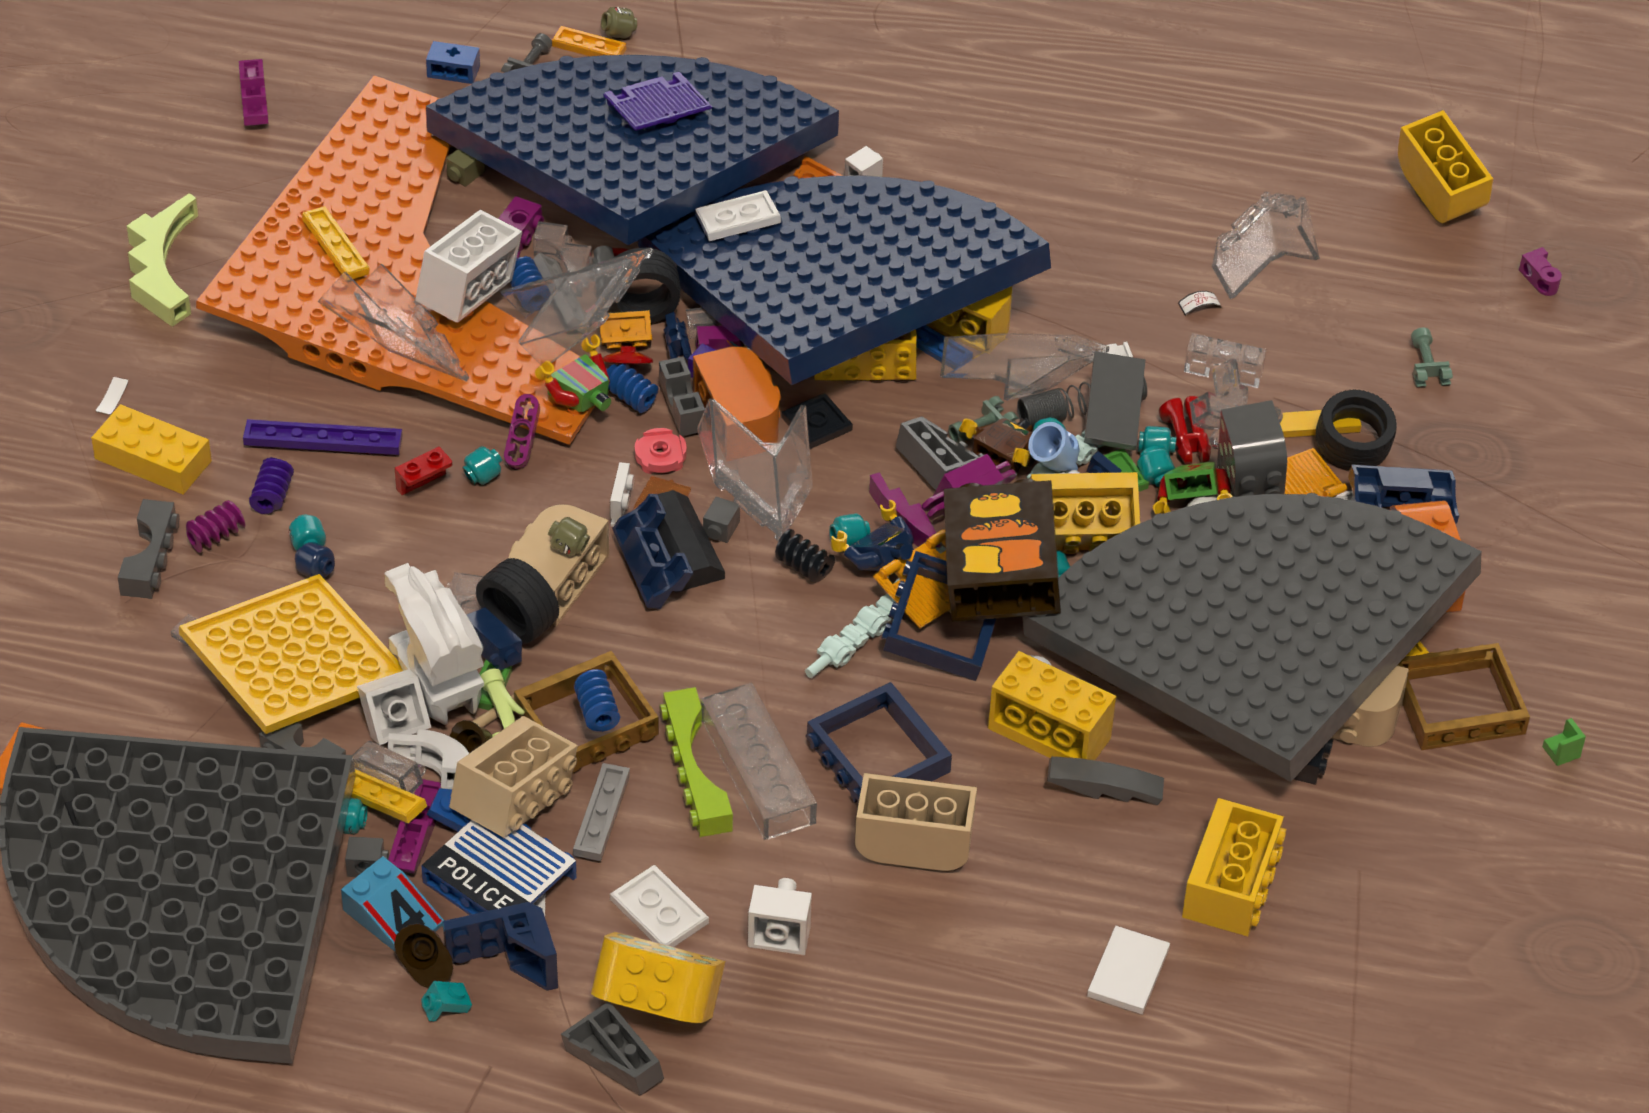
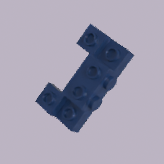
M1351 465L1348 476L1353 491L1351 501L1381 508L1382 506L1391 507L1392 505L1446 501L1450 507L1455 524H1457L1459 512L1456 503V480L1452 470Z
M648 494L646 499L636 509L620 517L612 529L647 608L661 609L672 591L683 590L693 575V571L684 553H675L672 559L668 554L657 529L666 515L658 494Z

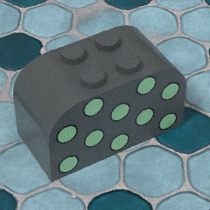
M1272 400L1221 409L1217 468L1227 471L1232 497L1285 494L1287 450L1283 431Z

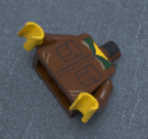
M1001 418L995 423L979 427L973 420L963 419L958 431L965 432L969 439L974 438L973 453L976 455L980 453L983 455L988 454L995 466L1008 461L1011 465L1010 470L1013 469L1016 474L1021 466L1026 467L1034 464L1035 459L1031 456L1028 448L1033 428L1028 420L1021 419L1015 424L1006 418Z

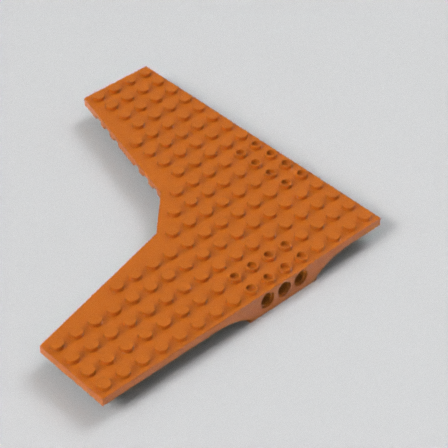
M374 75L196 301V308L259 332L283 348L288 353L289 358L379 391L386 386L412 388L508 423L512 421L516 400L523 394H531L537 398L540 404V414L535 432L570 445L595 405L584 412H578L569 406L557 404L552 396L548 394V389L545 386L546 381L538 379L535 376V370L545 361H550L554 365V372L581 356L487 301L483 302L458 323L415 301L424 251L430 247L424 235V230L429 220L430 210L433 207L434 197L439 187L451 144L427 131L426 106L440 98ZM325 206L370 267L369 275L346 281L302 220V213ZM530 401L527 405H522L525 410L524 419L531 422L532 420H529L527 417L528 410L534 408ZM526 425L519 426L529 430V427Z

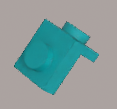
M433 981L421 999L428 1020L433 1022L438 1019L442 1011L468 1013L472 1007L464 983Z

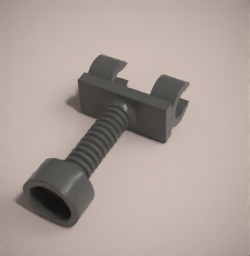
M543 33L537 34L531 43L533 48L526 58L520 61L509 57L501 71L508 72L531 66L540 54H546L552 47V40Z

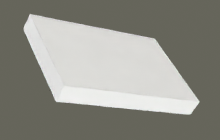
M766 190L695 209L696 217L709 241L781 223L780 214Z
M655 865L610 893V900L655 943L675 947L709 924V917Z
M1115 926L1088 989L1087 997L1143 1015L1170 949V943Z

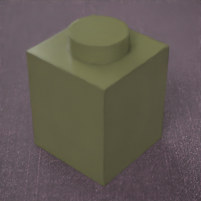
M459 149L446 158L447 176L465 187L485 172L484 163Z

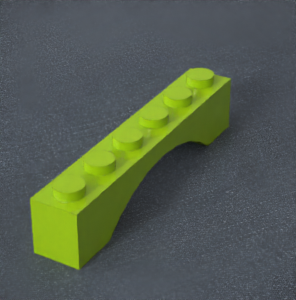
M696 687L664 692L663 704L659 705L662 721L666 720L668 724L665 725L667 741H672L674 745L671 746L673 762H678L680 766L677 768L679 783L685 784L686 789H683L686 806L691 805L692 810L689 811L692 827L697 826L699 837L732 832L733 813L727 792L714 785L702 773L692 754L691 747L694 738L702 726V707Z

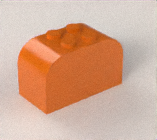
M728 347L693 356V393H699L705 408L706 420L726 461L731 462L771 450L776 445L779 436V401L781 396L778 386H773L770 370L764 368L759 356L752 350L744 347Z

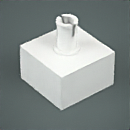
M408 669L357 686L370 737L379 745L388 742L389 733L414 734L417 733L418 729L426 730L432 728L418 676Z
M789 878L780 879L778 888L754 885L748 913V947L805 955L811 928L812 893L795 891L796 882Z

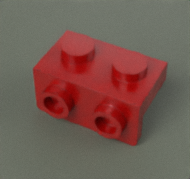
M438 446L395 467L396 490L401 495H404L445 475L446 469L453 465L452 460Z

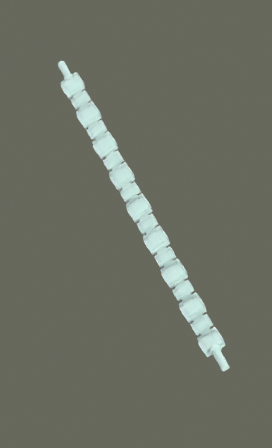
M1085 430L1081 436H1075L1080 448L1076 462L1078 465L1082 463L1087 464L1098 448L1104 446L1084 442ZM1038 463L1027 476V479H1030L1031 474H1061L1062 472L1068 473L1069 471H1053ZM943 546L935 548L940 554L946 550ZM888 594L882 596L876 602L878 608L874 605L863 607L857 614V617L853 619V624L850 623L845 626L840 632L841 637L837 634L828 636L817 649V653L821 657L805 669L806 675L809 678H813L827 665H834L836 667L846 665L856 652V648L863 646L869 640L868 635L872 638L882 635L886 623L890 624L892 622V618L888 616L894 600Z

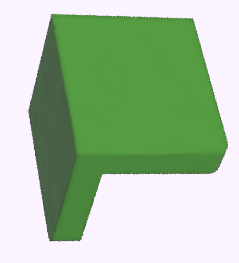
M1570 718L1565 721L1563 733L1545 739L1542 747L1553 762L1559 766L1581 757L1586 736L1574 720Z

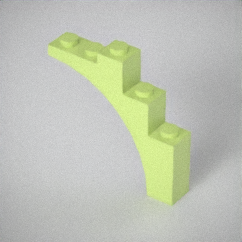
M190 193L177 200L162 212H159L153 218L145 213L127 225L129 244L134 247L128 252L130 271L136 274L129 279L131 297L172 327L191 314L189 296L176 285L165 265L168 251L174 239L186 225L198 216L196 198Z

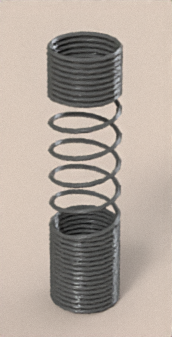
M1145 377L1141 401L1146 399L1148 393ZM1084 381L1080 384L1079 389L1074 385H1069L1067 391L1057 388L1019 398L1017 403L1020 420H1028L1032 428L1037 421L1049 417L1055 418L1059 422L1063 421L1067 417V411L1069 416L1074 418L1073 404L1068 395L1070 387H1074L1078 391L1080 410L1082 414L1086 415L1087 407L1080 390L1083 384H1087L1089 388L1090 384ZM1061 391L1066 395V402ZM1081 399H1082V402H1083V405H1084V411H1083V408H1082Z

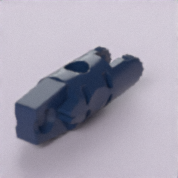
M675 312L665 315L667 327L664 329L669 358L674 359L684 355L688 361L692 352L684 321L680 322Z

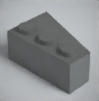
M921 416L901 423L896 448L936 490L944 474L984 455L982 453L976 455L967 449L968 445L962 441L959 443L947 437L948 432Z
M606 1002L561 1033L566 1052L639 1095L664 1079L659 1060L611 1002Z

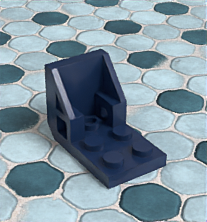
M525 902L443 921L444 945L453 959V964L464 963L468 960L485 956L491 957L505 952L511 971L546 991L558 988L557 953L541 907ZM525 948L524 951H516V949Z

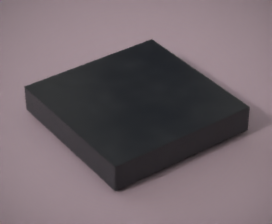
M826 393L782 411V419L809 450L853 430L851 421Z

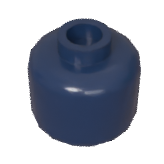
M308 542L300 547L295 554L296 568L304 576L312 577L320 574L323 578H326L335 566L334 553L326 546L315 542Z

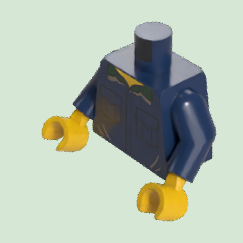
M888 500L890 509H885L880 505L882 519L891 521L890 523H885L851 546L847 544V534L843 531H838L837 539L831 536L832 550L836 552L844 551V556L856 565L858 570L879 571L880 568L895 559H909L914 550L912 546L914 543L913 534L903 518L897 516L896 503L893 500Z

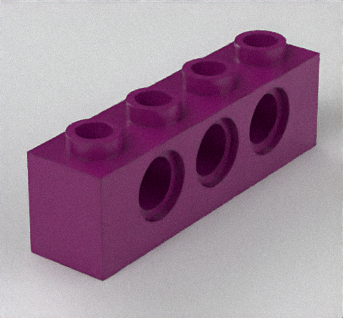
M516 196L498 218L522 231L517 258H519L525 245L528 246L534 233L540 230L544 223L542 205Z

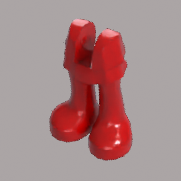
M1189 396L1185 399L1184 406L1181 398H1173L1163 403L1158 409L1159 416L1163 422L1173 424L1177 441L1175 446L1185 464H1192V452L1197 451L1200 462H1208L1211 455V446L1209 445L1207 433L1204 431L1202 420L1207 412L1205 400L1197 396ZM1184 412L1190 420L1193 433L1188 434Z

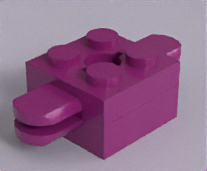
M986 454L944 474L935 493L922 504V508L925 512L929 511L927 516L930 520L942 515L945 517L944 489L959 488L968 483H978L983 486L1008 484L1015 479L1017 474L1013 469L1010 470L1011 465L1008 461L995 466L989 455Z

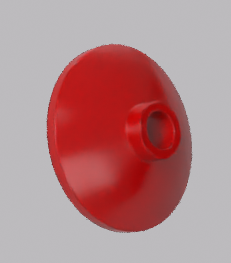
M620 346L619 352L603 357L604 362L653 363V359L649 356L636 352L635 346Z

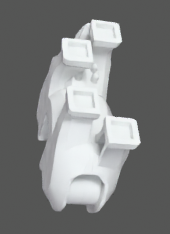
M407 563L386 571L385 586L395 593L399 610L407 629L389 637V650L393 655L398 656L399 664L403 671L409 669L418 676L428 715L436 721L447 725V712L461 706H465L470 713L475 714L481 698V688L484 686V681L477 671L478 668L484 666L481 657L483 648L472 623L458 604L451 589L445 588L442 585L436 570L424 574L414 566L410 567Z

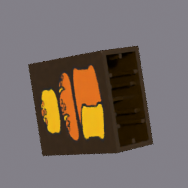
M1020 479L1009 484L984 486L978 483H968L959 488L944 489L947 582L952 622L1061 613L1051 480L1035 481L1032 479Z

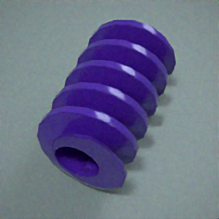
M273 457L263 460L254 488L252 489V494L249 497V504L256 512L270 514L283 506V500L286 497L291 477L294 474V469L288 462Z

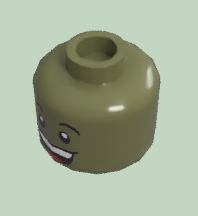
M610 7L602 14L601 28L608 37L629 38L632 32L637 29V18L634 17L633 12L629 8Z
M564 517L560 522L554 521L548 532V535L551 536V546L569 557H573L577 553L581 555L590 539V535L587 534V527L570 517Z

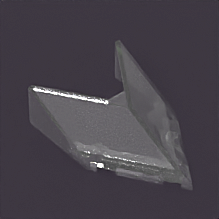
M1265 191L1261 195L1262 199L1256 204H1252L1231 225L1232 231L1222 233L1217 238L1212 268L1230 300L1235 298L1271 261L1284 255L1314 261L1320 259L1308 201L1305 197H1300L1296 200L1293 195L1280 193L1271 195L1270 192Z
M652 248L644 249L502 290L501 294L525 318L542 307L520 338L519 344L540 365L545 361L553 363L606 322L610 316L607 311L613 302L619 303L641 271L639 267L642 261L646 258L649 259L654 250Z
M380 264L361 286L347 272H344L318 300L320 304L388 351L463 381L469 379L466 371L459 367L460 361L445 335L437 332L435 329L438 325L435 318L421 303L415 301V297L383 264Z
M709 399L698 424L697 431L713 482L721 491L726 489L735 497L733 501L760 526H767L776 534L774 538L779 541L782 534L791 528L813 487L806 405L800 406L780 443L762 442L715 399Z

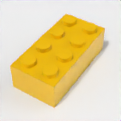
M121 404L91 437L96 460L182 495L212 461L209 439Z

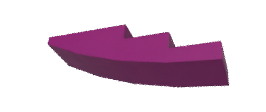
M263 60L239 61L244 126L269 124Z
M880 472L870 475V495L879 509L880 505L885 509H890L888 500H893L896 503L897 516H901L911 529L914 545L917 547L921 546L929 537L936 533L920 503L909 505L900 488L889 490Z
M419 778L414 794L424 798L427 807L409 824L400 820L388 860L401 871L415 873L423 857L437 821L426 814L435 794L441 788V782Z

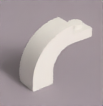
M418 729L417 735L389 733L387 763L427 766L438 772L441 776V788L453 789L457 762L469 754L460 742L445 734L424 729Z

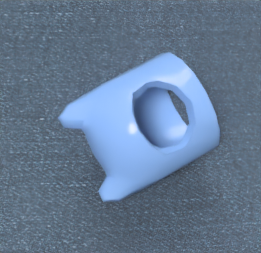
M1046 422L1033 431L1029 439L1028 448L1031 456L1036 461L1053 471L1078 470L1076 462L1080 448L1078 440L1073 434L1055 422Z

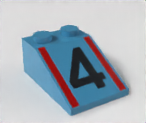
M384 856L341 889L343 911L393 951H395L396 935L409 924H422L428 926L434 932L443 926V918L404 872Z

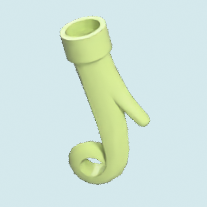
M490 669L480 675L484 681L483 689L487 691L504 729L515 722L512 710L520 715L525 714L524 709L512 699L506 690L505 682L499 669Z

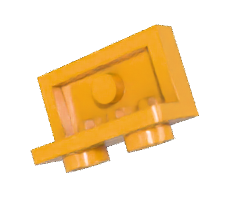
M650 310L599 314L601 345H607V349H618L623 343H632V346L645 347L647 342L653 340Z

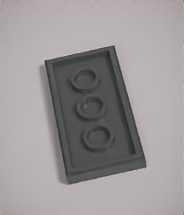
M1095 351L1084 442L1129 450L1136 449L1146 359Z

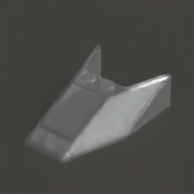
M999 333L945 337L940 377L1000 381L1005 383L1003 400L1008 401L1051 389L1092 363L1095 351L1107 353L1110 346L1076 335Z

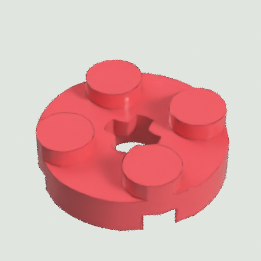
M667 428L647 430L639 441L638 439L636 440L634 446L635 459L642 466V471L648 474L679 471L682 469L687 455L685 439L680 434L679 437L674 435L673 430ZM662 448L665 452H657V449Z

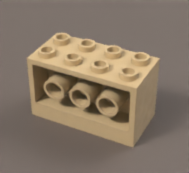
M522 716L457 762L449 807L504 838L514 830H518L530 818L533 819L546 806H551L561 795L569 792L573 783L571 780L572 772L577 763L576 752L578 745Z

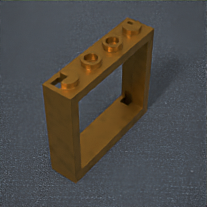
M1499 643L1456 648L1442 652H1430L1416 656H1405L1397 665L1409 669L1403 706L1421 751L1526 734L1530 715ZM1490 668L1508 710L1507 712L1430 724L1426 723L1409 680Z
M612 651L514 691V701L525 711L524 715L519 714V716H525L544 727L534 710L576 693L574 684L581 674L589 670L598 669L606 673L607 680L611 679L639 721L578 746L576 752L577 763L573 772L659 735L658 715Z

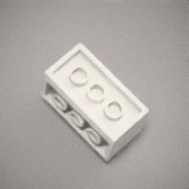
M479 210L424 251L415 301L458 323L512 281L522 231Z

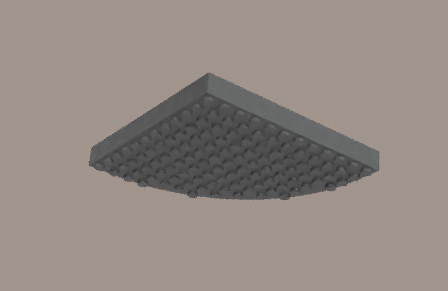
M1315 493L1262 494L1225 498L1195 504L1165 514H1157L1152 519L1125 530L1105 541L1091 552L1085 553L1082 558L1059 577L1061 613L1022 616L1024 636L1291 782L1481 574L1482 551L1434 527L1403 515L1397 510L1390 511L1361 502L1318 496Z
M19 727L0 799V850L2 866L14 908L30 943L46 966L73 994L96 1012L132 1032L191 1053L293 1064L356 777L353 755ZM64 764L63 768L56 770V765ZM75 767L80 778H74L73 771ZM72 801L75 819L79 826L72 825L65 802Z

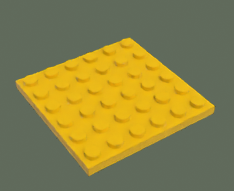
M320 574L179 626V635L265 734L360 697L357 686L403 671L398 659Z

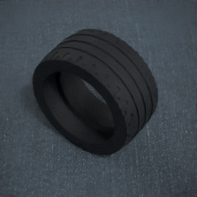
M653 248L631 249L615 256L609 262L604 272L605 299L610 312L650 310L651 324L662 319L664 320L666 318L665 315L674 312L680 302L681 288L679 273L671 257ZM640 279H652L663 283L658 289L649 293L634 294L622 290L626 284Z
M1356 389L1341 391L1333 395L1326 402L1320 413L1316 426L1318 449L1330 463L1342 469L1350 470L1351 465H1380L1389 454L1395 439L1397 428L1396 416L1390 405L1374 393ZM1344 418L1360 419L1369 424L1377 432L1379 438L1366 443L1351 441L1343 437L1335 429L1333 422Z
M508 558L499 563L484 575L476 586V598L480 608H487L522 640V644L530 643L551 627L559 616L560 609L557 597L548 582L536 569L517 558Z

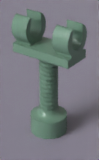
M1424 327L1414 330L1411 334L1413 345L1416 348H1420L1424 363L1414 365L1412 375L1416 387L1426 386L1425 380H1428V377L1439 376L1441 385L1451 384L1450 379L1453 378L1449 367V361L1434 362L1430 345L1433 342L1431 331Z
M994 396L989 400L983 401L982 414L984 416L974 420V422L981 427L995 423L1001 418H1006L1017 424L1015 420L1019 419V417L1012 411L1002 416L1000 413L1004 408L1000 404L1005 402L999 396ZM960 421L948 427L950 438L957 443L968 440L965 432L958 431L962 424Z

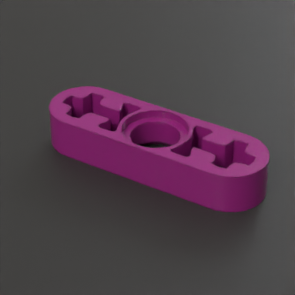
M531 394L521 395L515 403L504 451V458L513 469L525 467L530 458L540 414V404L537 398ZM530 401L534 408L528 410L527 417L529 420H532L531 422L524 419L525 410L522 405H527ZM521 425L529 427V434L524 438H519L515 435L517 427ZM516 443L520 444L519 452L523 457L518 458L517 462H514L511 454H516Z

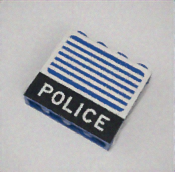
M471 820L421 865L423 883L469 915L525 902L533 904L562 876H568L572 880L577 878L576 860L573 856L555 847L549 839L542 838L534 833L524 823L518 830H514L503 838Z

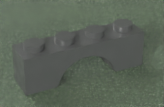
M142 500L137 516L139 536L149 541L150 544L141 553L123 559L117 577L121 596L152 599L155 588L159 589L161 584L160 572L167 565V550L173 546V531L179 527L180 516L175 511L174 502Z

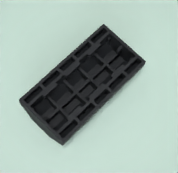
M674 490L658 494L666 515L657 529L668 554L672 559L675 553H684L693 571V575L682 591L725 579V570L688 496Z

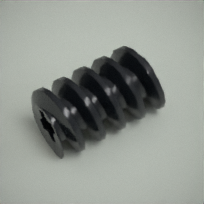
M793 529L786 530L777 543L775 550L776 558L779 561H784L787 566L800 572L802 576L808 577L812 582L816 583L824 579L835 564L834 555L827 556L828 553L825 549L819 551L817 544L811 546L809 539L803 540V536L801 534L795 535Z

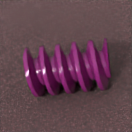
M227 500L222 503V506H215L213 511H206L204 516H196L195 521H187L186 534L193 548L198 553H201L203 551L202 543L205 547L210 548L212 546L211 538L215 543H219L221 541L219 534L224 538H228V529L235 534L238 533L237 524L242 528H245L246 525L240 509L233 502Z

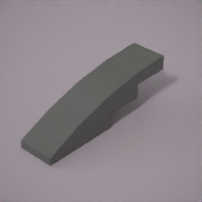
M1053 756L1049 759L1048 782L1098 799L1103 793L1128 802L1133 796L1157 806L1163 800V777L1108 762Z

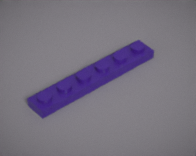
M247 419L243 443L249 446L399 455L403 435L402 429Z

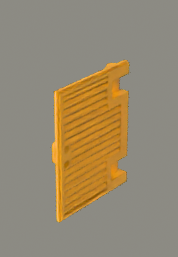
M1314 448L1287 457L1285 494L1315 493L1318 496L1335 497L1348 491L1347 485L1338 479Z
M945 529L935 533L924 544L914 549L909 559H895L880 568L879 572L873 576L895 602L899 603L900 597L895 596L900 580L905 582L907 578L906 575L902 574L906 561L912 562L916 551L947 561L946 550L940 554L935 549L936 545L941 542L946 547ZM893 573L900 578L894 584L888 579V576ZM916 574L904 612L921 629L950 610L948 584Z

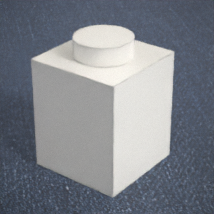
M867 146L845 159V176L882 177L883 158Z

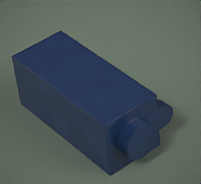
M484 607L466 614L480 639L483 648L481 655L496 669L503 670L522 662V640L487 608Z

